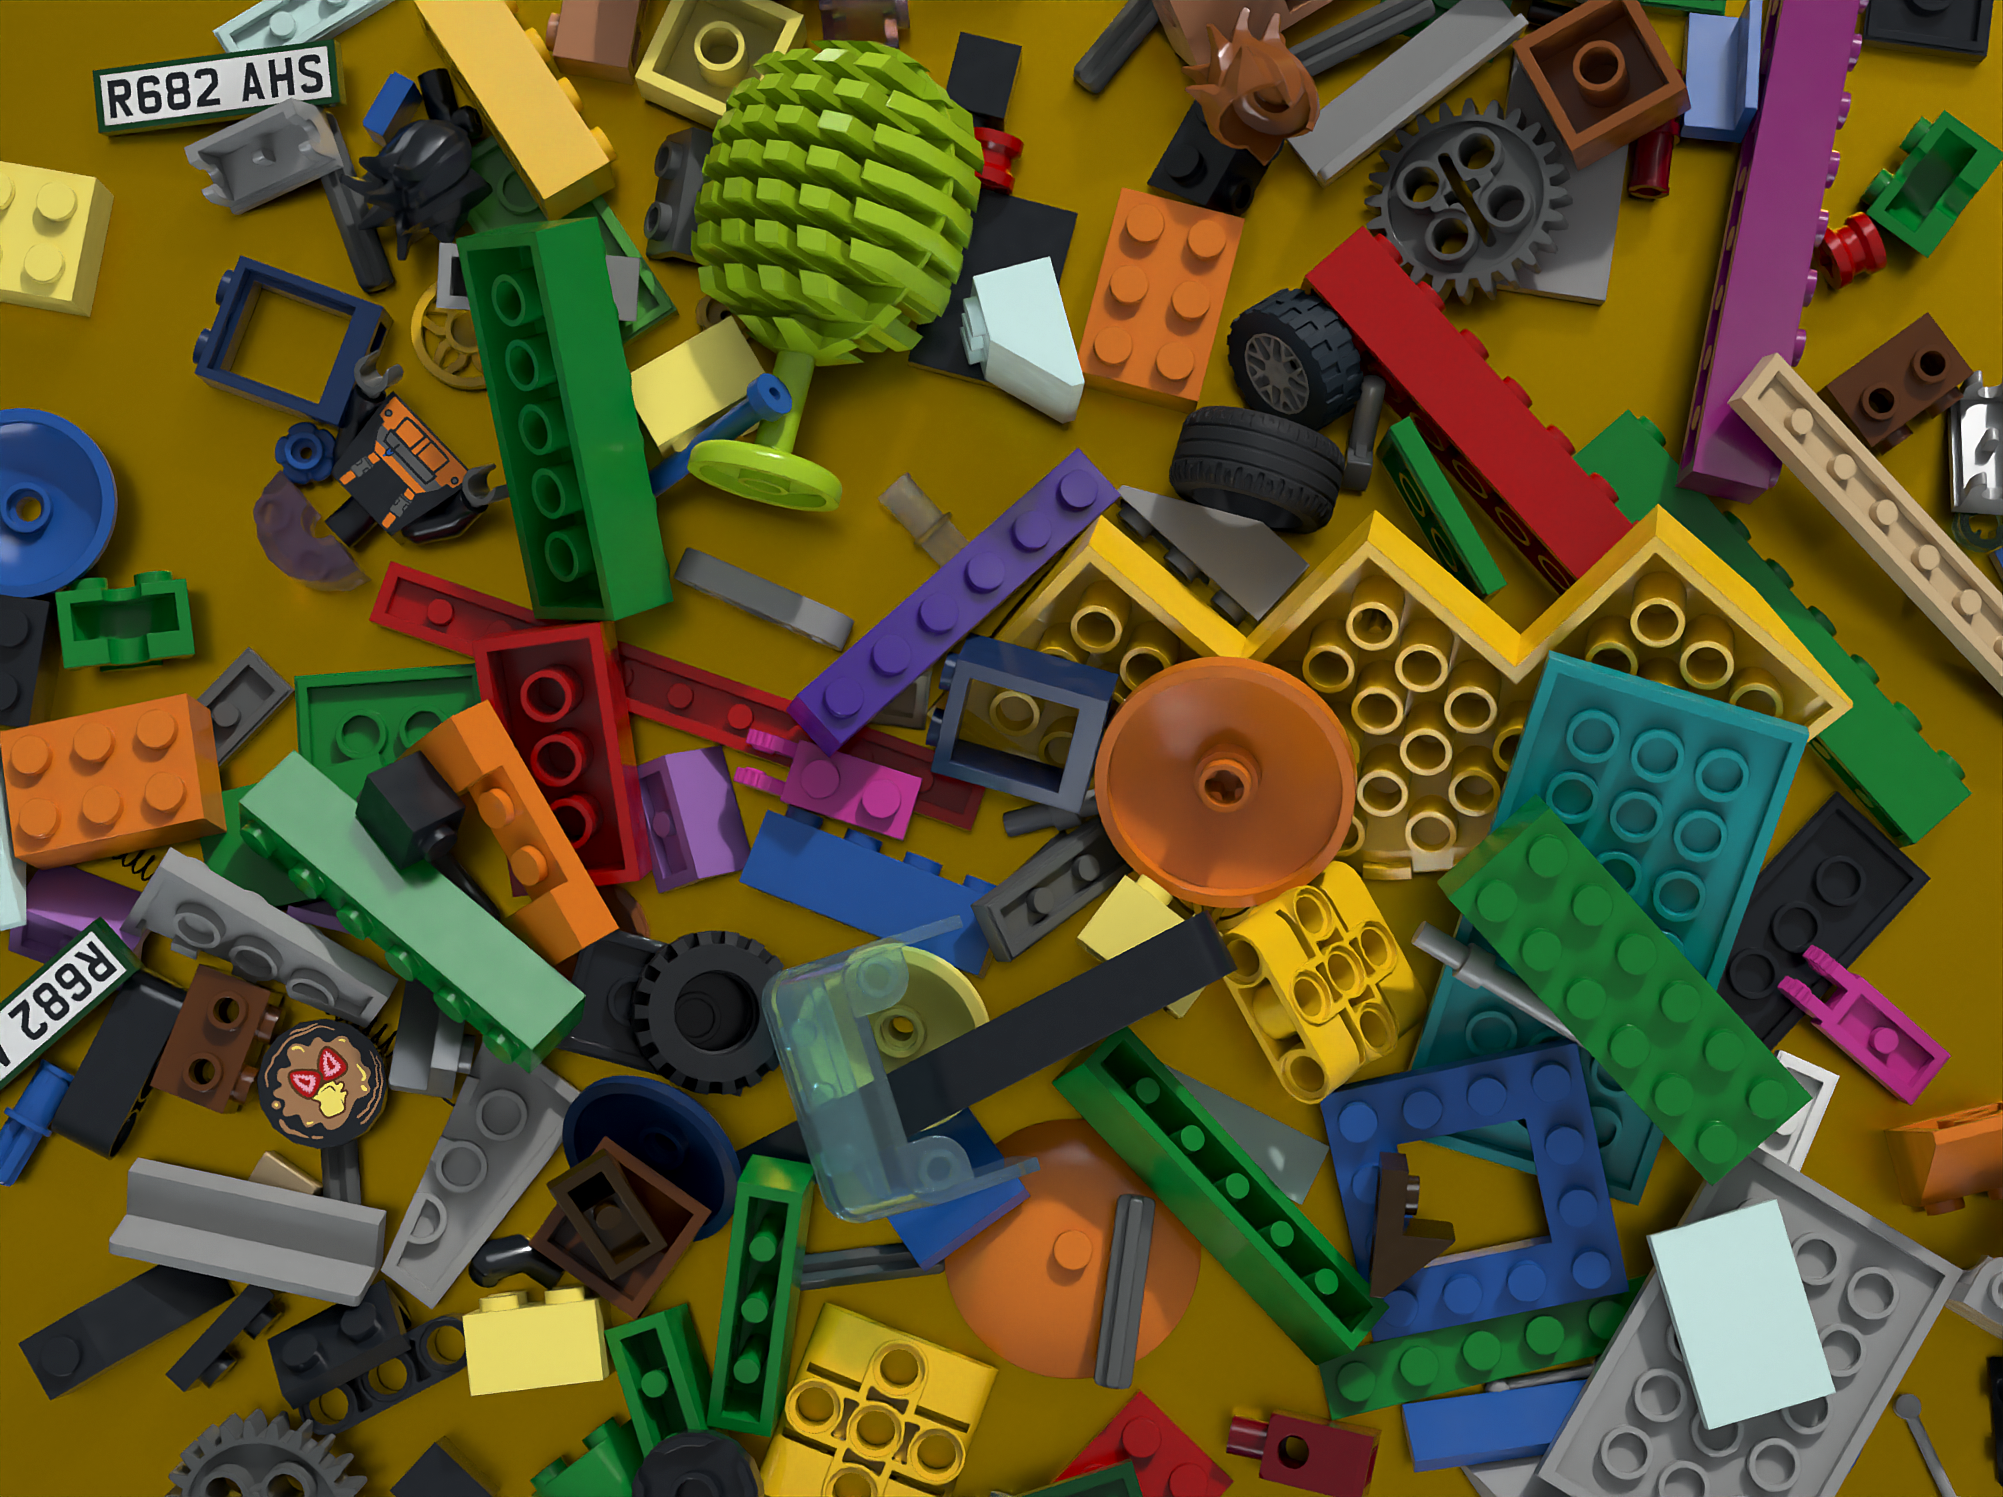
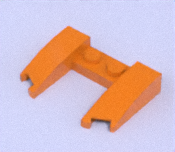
M488 699L451 716L418 740L396 760L398 761L421 750L458 797H461L468 791L470 792L478 806L480 816L490 827L508 858L515 877L522 883L532 900L531 903L508 916L500 923L552 967L556 966L619 928Z

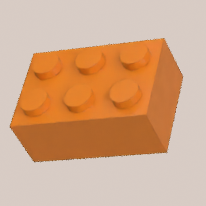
M1121 188L1078 353L1085 388L1191 414L1196 410L1245 218Z
M187 693L0 732V747L15 858L42 871L227 832L211 711Z

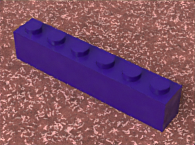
M1077 448L798 693L786 711L830 758L1083 533L1100 515H1103L1121 494L1085 454Z

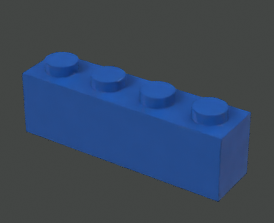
M788 805L784 816L767 809L739 882L893 944L925 950L944 959L959 970L982 979L985 978L993 953L970 905L995 888L996 885L967 874L963 884H957L939 876L943 865L908 851L903 862L879 853L883 844L882 841L847 828L843 839L820 830L824 821L823 818Z

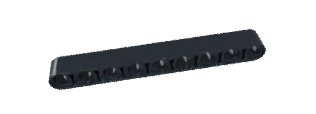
M1205 910L736 1151L741 1174L752 1154L817 1165L815 1185L1217 981L1238 968L1209 911Z

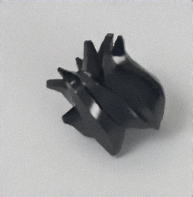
M418 120L400 128L377 156L359 157L360 165L368 172L359 178L341 174L339 178L341 184L363 195L364 202L373 205L358 225L359 230L396 226L397 258L399 261H406L411 245L429 232L441 243H452L456 232L467 221L470 210L493 192L492 186L481 175L470 168L472 146L468 138L469 133L446 120Z

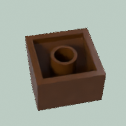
M604 1136L592 1155L604 1148L617 1159L631 1188L662 1232L668 1246L611 1281L558 1203L531 1239L529 1245L636 1320L643 1315L679 1264L712 1213V1210L616 1142Z

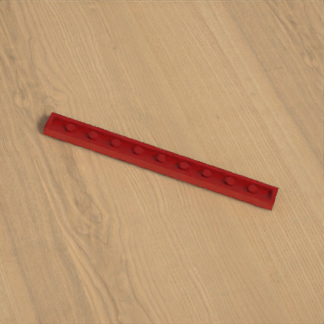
M393 561L389 563L369 621L375 625L473 659L472 641L486 634L568 623L559 619H535L533 610ZM617 640L628 713L788 769L791 768L793 759L775 753L772 755L755 750L752 745L745 743L750 729L775 735L797 744L799 740L816 744L786 711L792 702L791 700ZM866 726L837 750L853 757L922 778L923 782L913 813L971 832L987 787L931 772L935 750Z

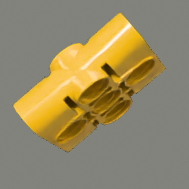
M1331 861L1310 883L1286 890L1277 898L1253 908L1246 920L1222 936L1238 968L1222 978L1281 1084L1292 1097L1300 1102L1307 1104L1319 1103L1369 1062L1393 1053L1397 1047L1398 1039L1422 1021L1426 1015L1427 998L1423 988L1361 877L1346 863Z
M824 1302L759 1469L764 1482V1494L770 1497H837L834 1488L837 1479L844 1474L856 1473L866 1478L870 1484V1497H951L960 1472L964 1467L965 1459L999 1370L979 1360L869 1317ZM897 1349L906 1350L913 1354L919 1367L916 1377L909 1383L902 1385L894 1384L887 1380L881 1367L884 1356L890 1351ZM811 1362L817 1366H820L842 1376L862 1383L861 1387H858L856 1385L840 1380L833 1376L821 1373L819 1371L810 1369L808 1367ZM812 1387L822 1388L827 1391L833 1399V1414L820 1422L810 1421L803 1417L798 1407V1398L801 1392ZM919 1405L967 1423L969 1426L966 1430L948 1421L917 1410L916 1406ZM872 1411H879L888 1415L895 1427V1434L892 1439L878 1446L864 1441L858 1430L860 1418ZM787 1427L804 1436L835 1447L837 1450L833 1451L808 1440L785 1433L784 1429ZM941 1435L952 1442L956 1455L951 1464L945 1468L934 1469L922 1462L919 1457L918 1447L928 1436ZM893 1470L924 1483L944 1489L943 1494L891 1472Z

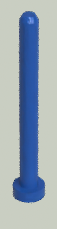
M761 374L747 386V398L696 435L682 452L675 451L648 471L654 497L657 498L690 473L687 469L691 450L698 443L707 440H735L760 420L765 419L774 422L787 414L792 408V398L784 383L772 374Z

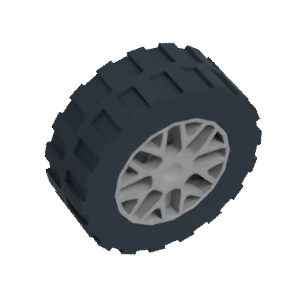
M1285 288L1240 313L1239 317L1233 320L1230 325L1231 333L1227 335L1229 366H1232L1235 375L1233 378L1237 387L1241 388L1245 395L1244 399L1251 408L1253 407L1256 411L1287 419L1318 432L1350 412L1355 407L1354 403L1360 399L1362 394L1360 387L1361 383L1364 382L1363 371H1361L1359 362L1361 358L1358 349H1355L1351 340L1353 337L1348 328L1343 326L1338 319L1339 316L1332 308L1326 307L1322 303L1323 300L1317 296L1306 294L1305 290L1296 288L1289 291L1288 288Z

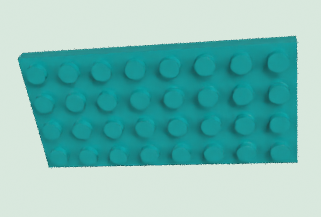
M1549 650L1486 837L1531 797L1537 794L1717 991L1809 737L1808 728ZM1460 913L1453 938L1466 946L1471 942L1477 944L1496 956L1495 964L1522 979L1468 919ZM1444 963L1408 1071L1565 1039L1566 1037L1482 986L1476 990L1453 977V968ZM1577 1044L1609 1197L1638 1206L1664 1134L1586 1049ZM1525 1119L1422 1140L1537 1175Z

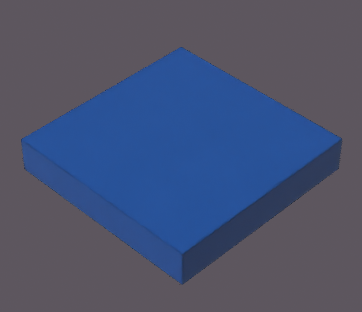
M969 1107L960 1111L950 1120L936 1127L919 1131L862 1160L853 1167L918 1265L925 1272L1031 1196Z

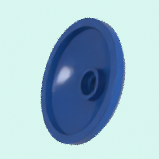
M29 408L0 410V595L37 599L52 595L71 586L76 580L81 579L98 562L108 546L115 527L118 506L117 488L114 475L105 455L98 445L79 427L60 416L42 410ZM30 501H39L41 505L39 517L33 521H25L22 514L24 506Z

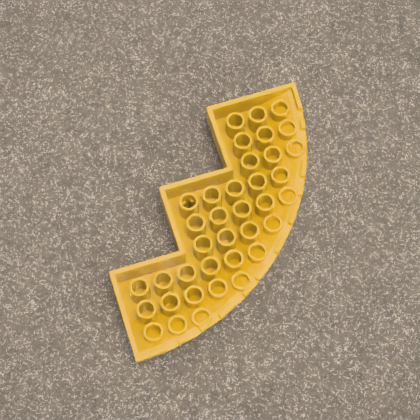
M1659 504L1521 635L1377 510H1374L1247 638L1102 515L1086 529L1028 590L989 636L992 639L1119 674L1104 734L1118 707L1136 687L1154 674L1184 661L1216 656L1239 657L1269 664L1301 680L1313 689L1335 713L1345 729L1356 762L1357 795L1353 818L1347 836L1332 861L1346 863L1356 872L1363 873V879L1374 880L1412 879L1413 873L1449 871L1486 838L1549 650L1806 726L1809 732L1807 743L1853 708V701L1757 590ZM973 679L959 739L1064 769L1080 709ZM944 690L927 712L929 717L932 718L936 707L945 710L949 695L948 691ZM1094 768L1092 780H1091V783H1090V787H1089L1088 790L1094 789V773H1095V768Z

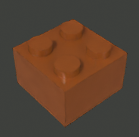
M1589 0L1512 43L1522 71L1578 171L1692 109L1687 87L1638 0Z

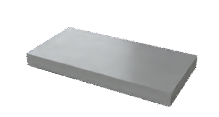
M1513 50L1504 120L1514 109L1519 108L1527 119L1525 129L1536 122L1542 125L1547 134L1543 143L1555 141L1562 154L1553 164H1564L1571 177L1557 187L1569 191L1573 198V204L1555 209L1564 215L1569 226L1567 230H1549L1548 235L1556 244L1558 251L1556 254L1541 250L1537 251L1534 257L1542 271L1536 274L1522 267L1517 271L1520 289H1513L1505 279L1497 282V289L1603 305L1607 295L1629 143L1578 171L1522 71ZM1512 200L1505 203L1497 214V220L1509 221L1516 218L1524 207V201ZM1487 223L1485 245L1492 247L1496 244V237Z

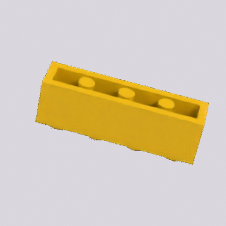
M413 0L423 31L473 107L477 109L482 121L548 221L559 220L615 187L610 163L617 160V156L612 145L600 127L588 129L578 114L584 110V106L573 85L565 76L559 80L555 79L546 63L551 61V56L543 40L533 27L524 31L514 17V14L519 12L515 0Z

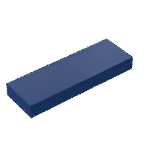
M1588 1379L1402 1404V1420L1414 1473L1544 1455Z

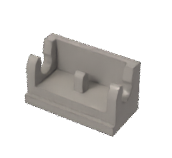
M289 98L184 147L189 164L199 170H206L213 181V185L202 189L203 195L211 203L229 207L232 214L236 215L242 214L344 167L324 108L293 98Z
M1979 370L1964 380L1959 388L1964 397L1947 408L1951 512L2003 515V377L2001 384L1993 387H1984L1982 371Z

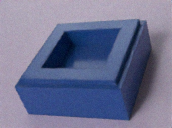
M395 71L389 75L363 120V126L373 142L382 147L394 137L400 128L410 123L423 100L415 83Z

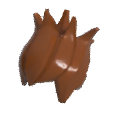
M1244 7L1239 13L1229 41L1213 24L1206 25L1211 48L1210 63L1181 67V72L1195 80L1197 84L1185 87V91L1192 95L1202 106L1210 134L1220 143L1231 148H1246L1265 166L1277 153L1284 138L1303 136L1309 133V131L1313 132L1320 115L1319 95L1315 81L1302 62L1285 46L1286 39L1280 33L1281 15L1278 13L1272 15L1260 40H1257L1251 36L1247 28L1250 9Z

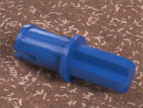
M41 1059L40 1066L14 1109L7 1107L4 1111L9 1117L0 1130V1185H13L42 1136H51L53 1132L48 1127L75 1077L45 1059Z

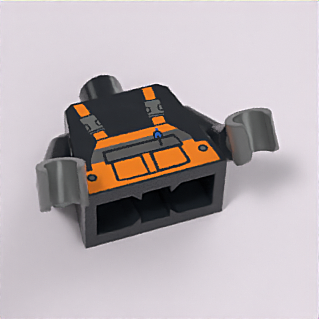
M376 350L360 358L355 364L354 378L357 384L352 391L343 424L338 429L332 452L335 465L332 468L331 474L352 496L324 522L350 549L377 524L399 544L409 541L421 545L459 537L487 510L488 504L502 501L509 497L507 484L490 490L487 484V477L490 471L496 468L494 463L474 467L469 470L394 391L386 397L385 389L398 383L402 379L404 371L399 364L390 367L382 377L376 369V360L380 356L381 351Z

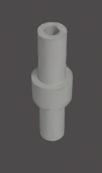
M1094 789L1087 791L1080 814L1043 803L1005 812L1003 814L1005 830L1009 837H1014L1055 826L1058 831L1080 826L1086 822V817L1099 814Z

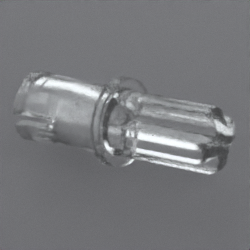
M908 472L901 476L878 498L879 502L883 503L916 539L912 544L915 549L922 546L941 568L969 544L968 540L949 521L953 517L952 513L949 511L944 515L911 479V475Z

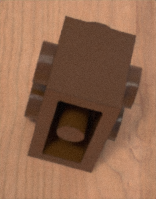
M1927 312L1827 384L1817 393V396L1868 450L1875 446L1881 456H1883L1913 434L1906 422L1925 409L1930 417L1934 419L1963 398L1964 395L1957 385L1973 375L1974 372Z
M199 964L150 1086L221 1114H236L239 1104L247 1106L258 1087L257 1078L260 1070L254 1068L263 1044L271 1046L281 1030L286 1013L285 1009L279 1007L283 993L258 983H252L217 967ZM237 1003L239 1006V1015L234 1020L232 1016L233 1006ZM211 1063L215 1070L212 1080L208 1076V1068Z

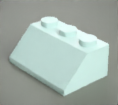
M1050 256L973 276L971 297L963 299L965 313L961 314L963 327H960L961 338L969 364L980 362L985 380L1060 423L1074 421L1085 381Z

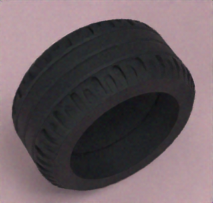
M1206 406L1189 414L1182 425L1177 448L1175 449L1169 470V481L1175 492L1189 503L1261 521L1275 532L1309 534L1325 527L1332 517L1342 477L1345 473V458L1339 447L1330 439L1298 423L1244 408Z

